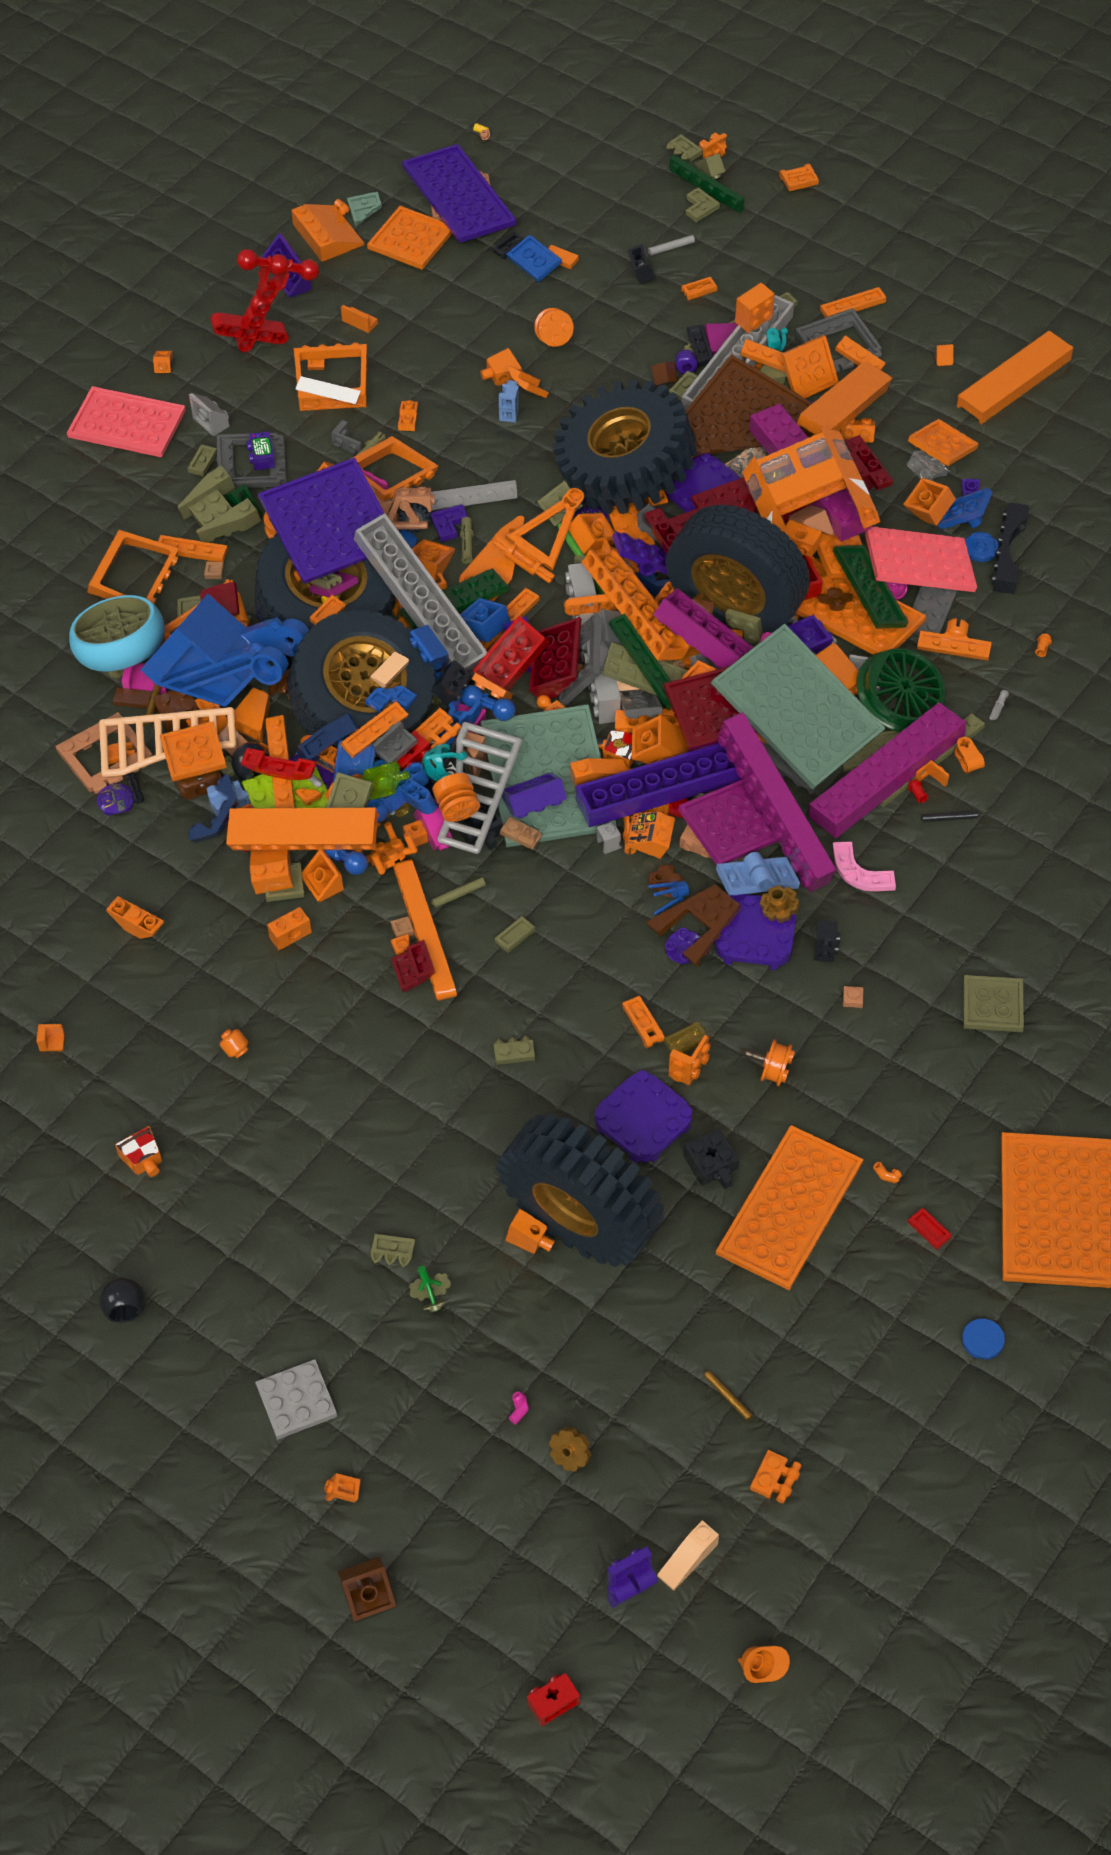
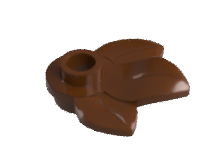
M832 587L828 589L827 594L817 595V599L823 604H828L831 610L841 611L847 602L853 600V595L851 593H843L840 588Z
M286 669L279 682L269 686L268 692L270 696H273L276 692L286 693L290 669Z
M662 865L657 871L650 873L648 876L649 885L684 881L681 875L674 873V866ZM670 887L652 888V889L662 891V890L669 889ZM670 893L663 895L665 897L673 898Z

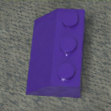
M551 772L507 787L502 794L510 814L517 818L526 817L532 811H542L548 805H559L562 803V800L567 799L561 778Z

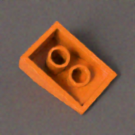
M423 539L412 548L435 582L438 581L437 573L443 574L456 549Z
M251 850V882L256 894L265 893V891L272 892L293 888L290 850Z

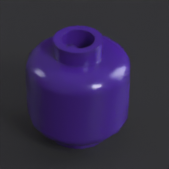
M682 350L676 355L675 364L679 373L684 375L687 371L693 373L696 370L697 360L692 351Z

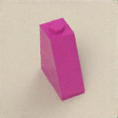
M438 804L436 810L431 814H423L416 809L413 816L416 821L420 820L428 834V842L433 851L437 849L443 851L450 846L437 841L444 823ZM448 830L446 837L453 839L450 831Z

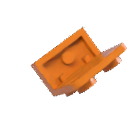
M704 1035L691 1057L675 1049L672 1050L669 1058V1077L689 1086L693 1080H697L702 1064L706 1065L710 1054H708L711 1045L709 1043V1036Z

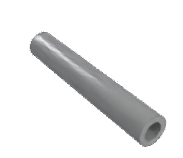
M693 235L650 247L648 248V253L652 256L695 243Z

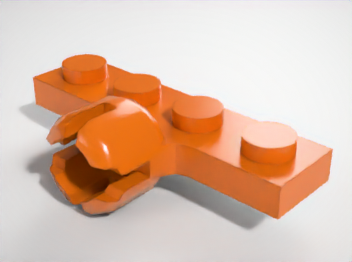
M957 618L948 621L945 634L920 630L918 650L985 661L989 659L992 642L968 638L969 625L962 619L959 627L956 626Z

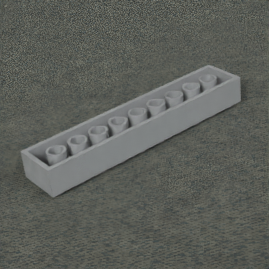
M775 295L773 317L769 321L764 322L750 333L738 325L683 394L682 404L685 411L731 354L750 366L755 367L758 362L740 356L745 340L748 339L768 347L767 330L775 328L779 333L780 329L785 328L793 318L794 303Z
M384 513L357 529L354 541L417 627L429 625L448 652L449 663L455 660L468 672L472 671L488 652L388 516Z
M582 563L568 565V572L565 573L566 583H568L565 584L566 594L570 596L568 599L596 595L592 575ZM594 613L574 615L572 619L580 617L582 619V626ZM601 620L600 666L602 673L609 648L605 642ZM590 639L580 647L582 650L580 651L581 661L585 663L584 669H586L589 663ZM601 673L587 686L588 689H591L590 700L591 703H594L593 714L594 717H598L599 724L615 722V711L621 710V698L617 681L603 676Z

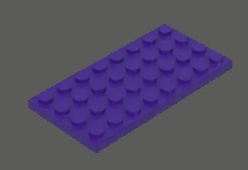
M458 144L402 161L404 170L459 243L516 225L515 217Z

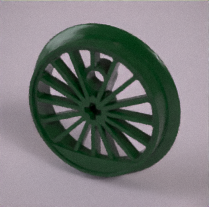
M895 648L876 653L862 664L858 672L857 692L861 703L884 727L893 731L902 732L922 716L919 710L920 707L925 712L929 711L931 708L925 703L926 701L933 704V707L939 702L945 706V686L941 674L931 661L915 651ZM889 661L892 669L885 662ZM896 661H899V662H900L901 671H900V669H899V667H898ZM906 663L911 665L908 675L906 674ZM915 667L920 672L910 679ZM922 674L926 677V679L915 681ZM928 683L931 685V687L920 686ZM876 686L888 688L880 691H875ZM893 693L884 703L878 698V696ZM928 693L934 694V698L929 696ZM896 697L898 700L892 711L886 705ZM901 700H903L904 716L897 714ZM909 704L916 717H910Z

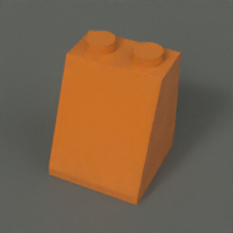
M833 643L816 654V657L854 696L858 695L857 676L859 671L837 644Z
M662 715L632 728L633 760L651 764L688 753L681 730Z

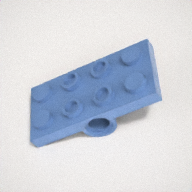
M752 852L743 861L721 863L716 866V871L728 895L768 892L769 888L778 885L782 886L783 889L786 887L797 889L800 885L787 857L763 859L760 853Z

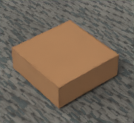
M206 561L205 579H222L224 562Z
M409 916L391 921V927L396 938L409 934V936L415 935Z

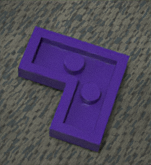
M463 504L430 513V519L441 542L457 538L454 525L461 523L462 518L468 517Z

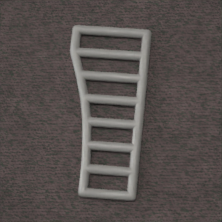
M468 722L462 724L456 739V753L463 752V746L508 760L505 767H501L468 756L462 761L456 758V773H464L463 763L502 775L499 783L467 774L472 783L496 790L493 798L476 794L480 803L490 805L487 814L477 811L470 816L484 821L480 830L457 822L444 820L437 838L439 843L475 854L480 853L522 744L521 738ZM467 731L512 743L511 752L465 739ZM449 828L477 836L475 846L446 837Z

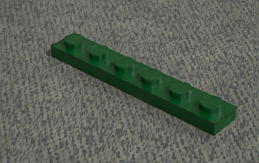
M673 155L670 157L669 170L695 187L700 188L739 214L744 211V198L677 156Z
M625 614L610 620L609 626L667 710L672 709L663 688L664 683L671 682V680Z

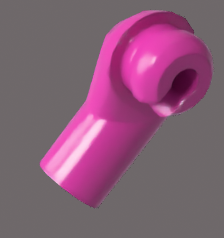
M520 1391L515 1392L512 1396L515 1411L509 1416V1420L513 1424H517L529 1410L527 1398Z

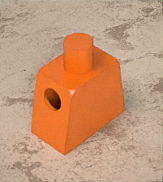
M507 348L487 358V369L481 370L480 374L483 380L492 378L495 385L506 384L508 380L515 381L508 370L509 366L521 371L522 368L510 349Z
M519 1209L511 1222L505 1241L534 1254L539 1247L550 1252L555 1243L554 1240L545 1236L548 1227Z

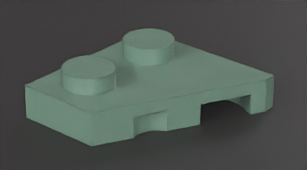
M378 192L347 198L355 226L382 208Z

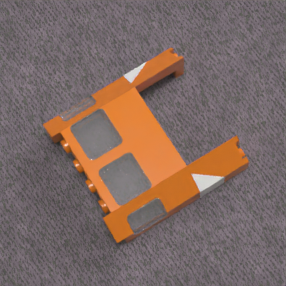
M820 427L821 433L764 456L761 459L756 460L754 455L742 472L761 517L770 520L772 524L777 525L789 537L790 535L781 515L845 488L848 490L864 529L880 522L870 494L840 431Z

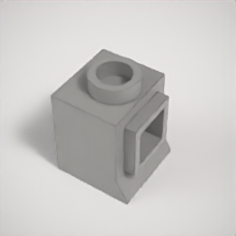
M610 822L597 827V842H603L604 854L622 848L619 843L621 842V834L616 825Z

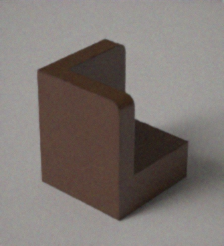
M663 362L652 366L655 385L678 381L674 362Z

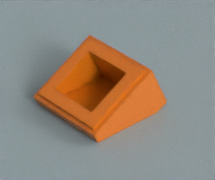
M953 344L936 346L935 360L937 366L953 365Z

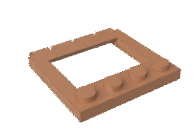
M117 712L106 719L122 718V716ZM99 723L55 746L57 752L90 793L93 791L95 794H98L106 787L107 783L111 785L123 780L122 776L103 777L101 772L91 777L75 757L78 751L86 750L92 747L94 742L100 741ZM126 724V739L128 742H132L133 748L136 750V753L127 757V766L138 762L137 735ZM118 725L107 726V738L109 734L118 732ZM144 744L146 759L153 755ZM117 762L110 766L109 769H118L120 765Z

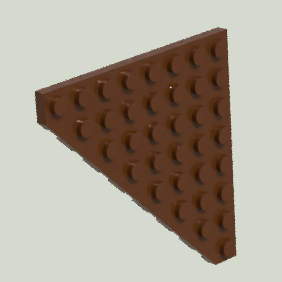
M731 354L686 409L687 417L696 438V443H694L697 449L696 456L763 447L749 430L750 415L780 403L797 423L800 414L813 403ZM800 426V428L807 435L808 438L815 435L812 432L805 429L804 427Z

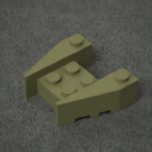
M222 465L208 473L178 506L183 520L193 516L201 526L196 532L202 542L214 541V538L223 535L227 537L239 530L241 532L246 531L261 522L257 509L248 498L232 508L223 497V495L235 487L230 475Z

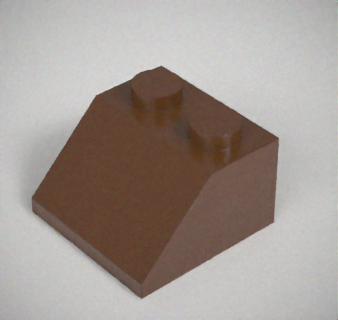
M380 1557L338 1571L343 1592L354 1622L396 1607L385 1567Z

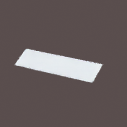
M302 376L295 389L356 404L361 392Z

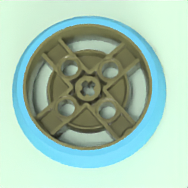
M125 595L105 599L88 607L76 617L69 633L70 648L76 659L89 669L104 672L125 669L144 661L159 648L164 637V620L159 609L146 598Z

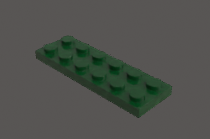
M865 545L835 546L833 553L875 628H905L909 622L886 582L875 580L870 554Z
M492 568L442 591L457 612L460 613L477 599H492L508 592L509 588ZM400 608V616L412 630L417 629V625L406 610Z

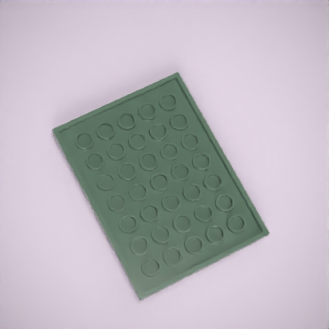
M786 624L782 625L711 682L739 713L744 712L751 726L812 790L885 729Z
M589 705L517 715L508 721H500L498 719L481 721V727L522 739V744L505 788L551 772L561 778L567 797L559 805H548L542 811H532L526 817L517 818L510 814L501 796L498 810L503 825L509 817L518 820L541 832L542 837L539 842L597 833V827L610 822L617 827L616 820L588 827L575 800L576 790L570 777V763L587 758L601 759ZM483 735L486 739V745L511 752L512 743ZM487 753L489 763L505 767L508 759ZM490 771L492 781L499 783L502 774ZM504 837L506 847L521 845Z

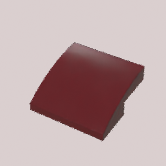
M235 582L215 585L200 591L201 601L209 594L234 617L240 614L237 585Z
M424 940L406 947L407 952L391 958L403 993L420 985L435 973Z

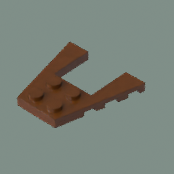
M714 884L646 923L657 935L662 936L687 913H690L707 927L709 931L683 952L684 957L694 966L698 967L700 965L699 961L711 950L710 946L715 940L720 938L722 930L725 926H729L741 910V906Z

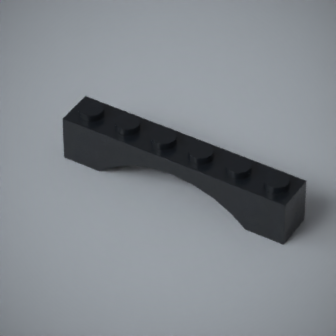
M1009 503L1008 509H1004L1002 519L1006 521L1002 522L1000 532L1004 533L999 536L998 545H1001V548L997 547L996 558H999V561L995 560L994 571H997V574L993 573L991 584H995V592L1015 594L1019 569L1010 556L1009 546L1026 529L1029 505Z

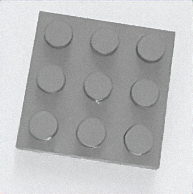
M315 1359L255 1382L277 1440L338 1417Z

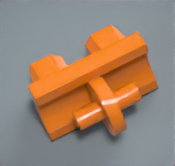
M717 133L712 134L709 142L706 140L700 141L699 147L703 149L704 159L718 153L720 157L725 155V149L727 148V135L725 133L721 135Z

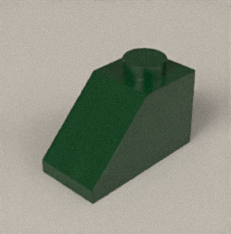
M245 484L234 488L224 495L232 508L248 498L257 509L259 516L263 514Z

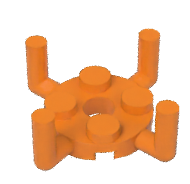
M391 822L384 824L390 838L389 842L376 843V850H373L370 855H365L368 863L371 862V865L376 867L380 875H383L387 868L396 865V860L400 859L402 861L406 855L417 852V847L411 833L408 832L403 835L408 845L405 848L401 839L397 838Z

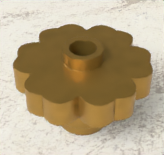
M778 885L769 888L768 893L762 895L760 906L763 909V916L768 918L769 921L777 919L779 923L789 921L791 915L798 913L800 903L794 890L790 887L783 889L782 886Z
M564 1427L562 1430L554 1433L549 1441V1446L553 1449L550 1452V1456L557 1465L562 1464L566 1471L571 1470L575 1472L580 1467H584L592 1455L588 1450L590 1442L583 1433H578L575 1428Z

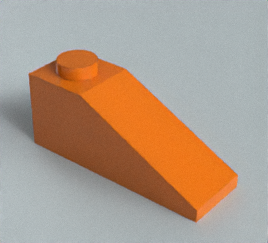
M587 758L570 763V777L575 790L577 785L627 771L623 759Z

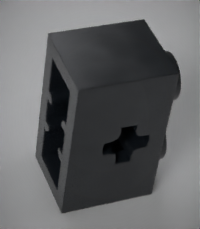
M643 244L628 250L633 269L640 284L655 278L649 256Z

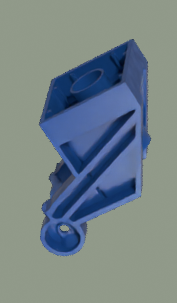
M207 594L140 670L159 686L226 707L253 677L267 685L279 682L288 667L285 655L295 656L301 640L309 629L299 620L286 619L282 622L277 617L245 627L214 598ZM287 637L292 638L293 642H289ZM268 661H272L274 666H271Z

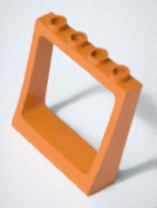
M321 344L318 347L304 345L301 348H294L297 384L302 376L300 365L302 360L361 357V386L351 388L361 391L356 404L298 390L300 411L367 407V344H335L334 346Z
M393 436L354 456L362 468L388 454H395L424 469L387 490L381 488L364 474L369 485L376 488L378 497L383 501L392 500L396 489L402 487L411 488L413 485L418 487L424 479H432L438 469L437 464Z
M118 530L89 583L87 593L105 599L125 596L101 584L123 545H131L169 556L146 598L155 604L157 598L154 596L156 593H161L164 586L162 584L163 580H168L171 574V570H169L171 565L175 566L179 557L177 554L179 548Z

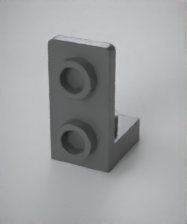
M341 420L331 432L332 444L357 455L362 450V443L348 437V422Z

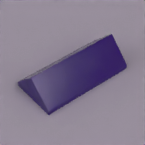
M282 233L277 235L262 256L267 258L269 255L272 257L273 255L281 254L287 260L292 259L293 263L301 264L302 262ZM289 272V278L284 288L289 297L311 290V281L302 279L299 273Z

